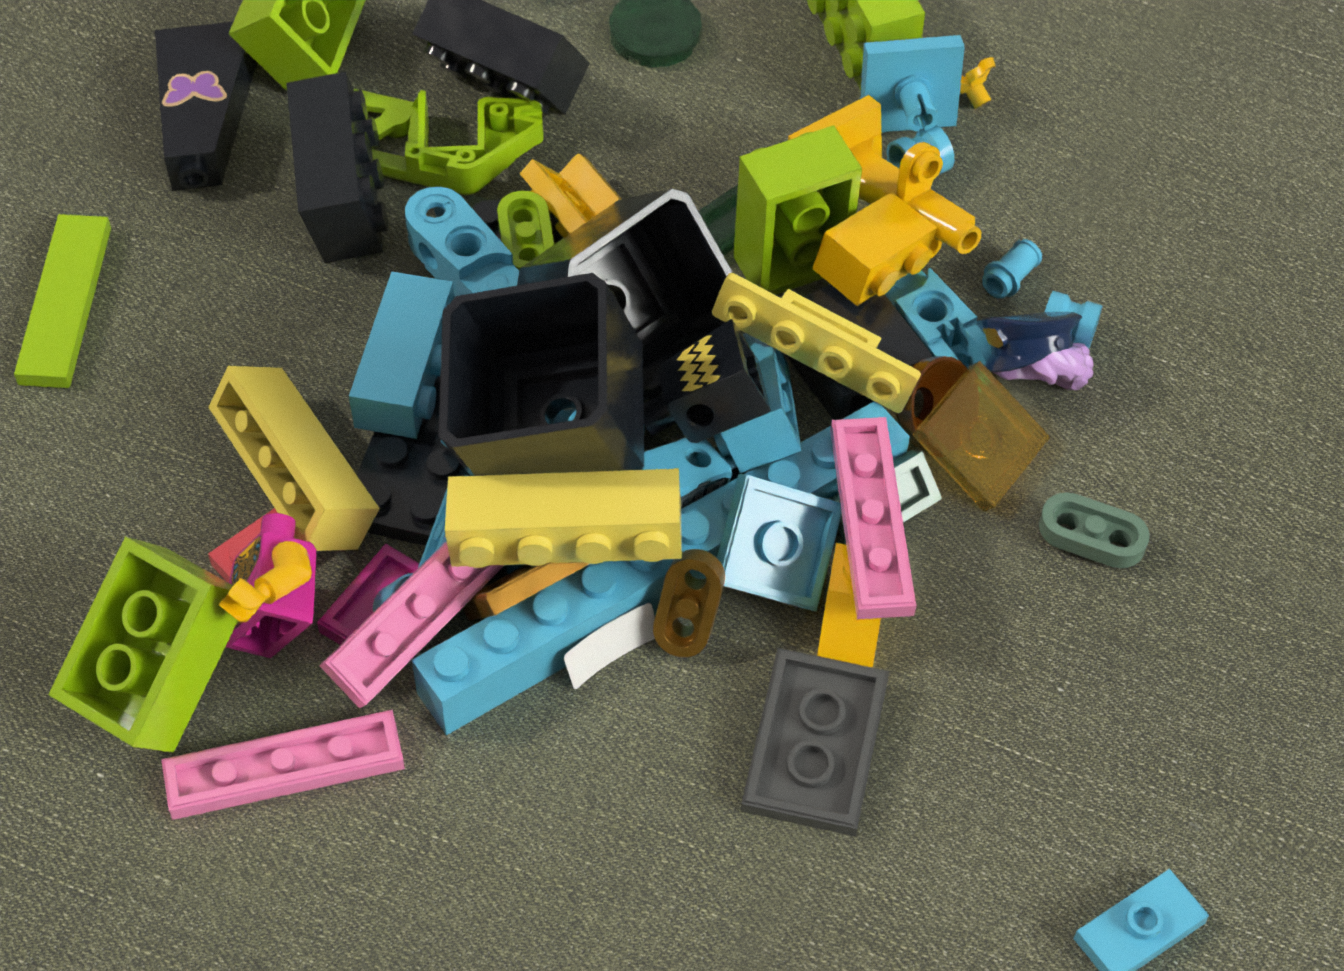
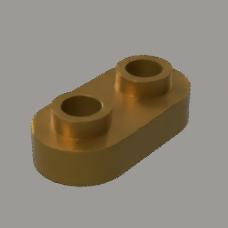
M700 549L683 551L682 559H673L665 576L653 625V634L658 645L673 656L691 657L700 653L705 648L714 626L725 584V571L721 562L707 551ZM689 570H697L703 573L706 578L697 579L690 574ZM677 618L689 619L693 626H685Z

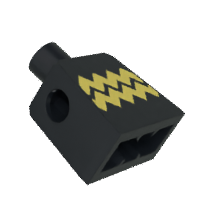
M733 319L720 325L662 363L658 368L662 394L643 403L644 425L651 435H655L677 423L688 441L692 443L703 441L771 411L758 358Z

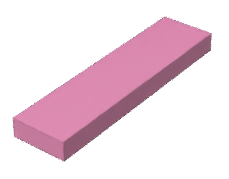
M886 417L832 420L830 434L857 619L914 616L916 600Z
M446 541L320 667L359 708L367 705L504 565H489L482 568H472L469 566L451 567Z
M393 710L161 759L168 809L172 820L405 769Z

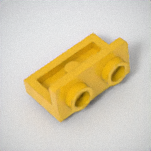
M576 154L560 173L534 159L519 173L532 188L531 192L537 193L544 198L548 205L549 214L552 212L559 220L555 228L563 237H566L613 203L622 199L590 161L581 154Z

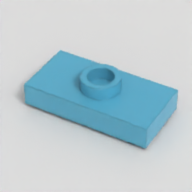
M1168 869L1078 929L1073 939L1099 971H1136L1204 925L1209 914L1175 874Z

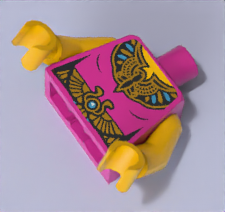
M271 513L263 516L260 533L234 559L229 581L233 587L219 603L220 607L238 620L225 646L226 648L272 658L313 623L317 549L311 542L294 538L296 521L291 516L280 513Z

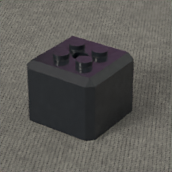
M667 189L616 201L525 264L519 271L517 285L587 273H594L607 283L614 292L616 300L643 345V400L653 399L662 393L658 368L662 363L725 323L713 316L712 310L724 280L729 273H733L689 194L675 189Z
M594 273L456 296L443 310L439 437L470 476L643 469V345L607 283ZM567 408L576 409L573 421L552 424L553 419L561 410Z

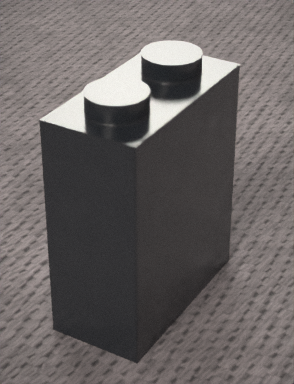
M829 283L827 286L803 296L881 337L877 349L911 367L922 359L932 357L930 351L885 294L882 296L875 294L856 306ZM786 355L833 420L844 419L874 402L866 396Z

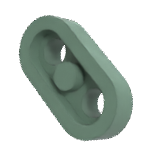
M1065 492L1050 497L1043 506L1039 520L1040 533L1052 546L1115 568H1128L1140 562L1145 554L1150 538L1147 525L1137 515L1075 493ZM1059 524H1067L1071 526L1073 530L1064 528ZM1111 542H1119L1125 547L1113 545Z

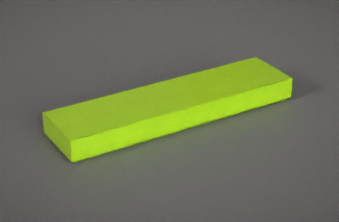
M58 214L14 372L18 385L70 388L111 231L108 217Z

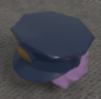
M1041 312L1004 317H988L977 321L976 325L985 334L987 342L991 345L992 355L985 364L986 370L999 375L1005 380H1042L1047 382L1048 385L1057 384L1066 390H1079L1093 376L1092 369L1094 366L1093 358L1089 356L1090 350L1083 343H1073L1072 329L1079 323L1082 316L1074 312Z

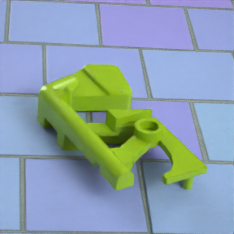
M362 90L367 111L382 113L381 116L374 119L379 140L387 135L399 138L408 134L405 157L372 149L373 160H379L383 176L426 187H444L452 189L460 195H472L480 191L512 165L516 158L542 143L544 139L542 107L538 101L533 100L530 102L524 99L483 97L478 101V145L428 147L429 117L425 90L418 92L414 102Z

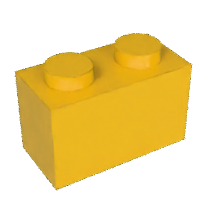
M890 192L825 231L812 269L858 306L875 294L878 296L886 294L897 280L908 273L915 275L920 272L931 258L932 250L929 248L937 227L895 193Z

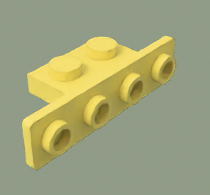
M729 273L723 282L712 310L713 316L724 322L733 319L738 329L896 413L903 411L921 373L917 369L877 349L881 337L789 289L780 298L734 273Z

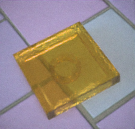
M981 361L969 366L912 434L984 512L998 504L1050 439V436Z

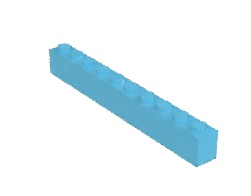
M874 401L844 418L886 417L893 460L907 453L910 436L881 404ZM831 426L802 441V451L754 468L745 474L826 499L833 497L839 493L830 434ZM738 478L681 509L682 552L689 549H700L711 553L717 558ZM663 559L656 562L643 560L604 561L598 564H589L501 613L485 618L412 659L418 696L446 735L450 734L565 668L564 656L568 651L591 633L617 617L647 603L652 605L656 615L665 576L673 559ZM689 570L690 574L697 579L706 578L703 573L697 570Z

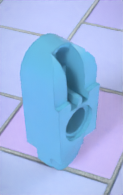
M428 187L417 191L409 198L405 206L409 246L413 254L436 279L453 281L455 297L517 286L519 270L513 264V254L461 195L452 189L444 187ZM433 208L437 217L427 216V211Z
M931 268L928 269L927 275L921 270L915 275L908 273L897 280L893 287L885 294L930 351L932 357H953L967 367L973 378L977 394L984 388L988 380L989 371L986 370L985 364L992 355L991 345L987 342L985 334L976 325L977 316Z

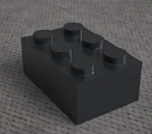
M428 0L412 33L426 45L423 53L441 62L440 67L463 79H466L467 75L470 74L481 80L480 84L483 87L506 97L509 91L530 102L533 100L538 101L542 107V114L547 115L550 108L566 114L590 64L563 35L483 0Z
M346 71L286 83L298 213L324 263L383 252L381 232L389 231V223L383 201L378 202L377 190L384 188L383 173L379 160H373L372 148L379 147V135L374 118H368L366 101L362 90L354 91Z

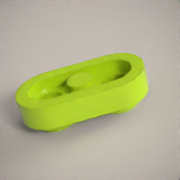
M515 191L502 198L497 208L500 240L513 254V264L520 271L521 267L554 245L548 205L543 197L531 191Z

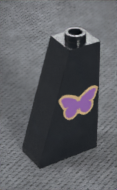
M234 21L155 30L163 151L172 191L222 185L257 66V61L228 34Z

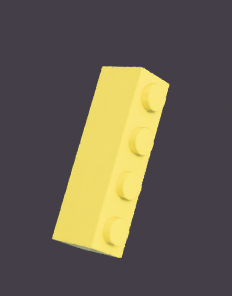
M228 366L208 408L276 511L295 519L294 538L311 542L317 551L358 550L380 508L282 368Z
M679 468L448 477L445 536L451 567L469 566L472 568H482L489 565L518 564L540 566L546 563L575 562L598 564L604 561L632 560L656 562L663 559H682Z

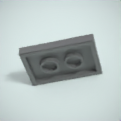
M777 648L741 802V812L856 837L890 671Z

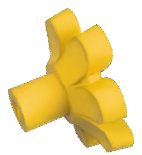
M993 57L981 60L977 67L965 74V77L961 76L960 94L966 93L974 109L991 100L982 83L986 81L990 70L996 67Z

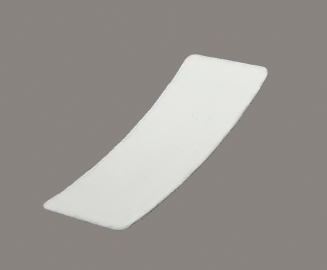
M650 603L637 607L605 624L565 654L564 662L574 689H578L586 680L615 659L655 639L653 634L655 614Z

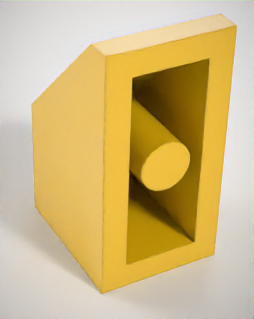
M836 543L817 656L873 668L881 618L857 619L846 544Z

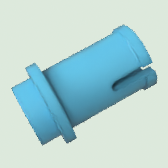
M1019 239L999 261L990 262L985 267L982 278L985 290L993 297L1000 299L1015 295L1020 288V282L1042 261V253L1038 246L1028 239H1022L1021 241Z

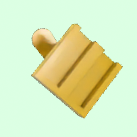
M870 95L788 136V140H791L804 133L815 132L834 125L862 167L859 190L860 199L872 204L888 193L893 192L937 227L929 248L932 250L931 258L939 252L942 242L953 247L960 254L971 252L979 244L982 232L975 225V217L931 189L933 180L938 176L943 165L938 148L926 142L913 145L904 154L899 168L882 158L881 104Z

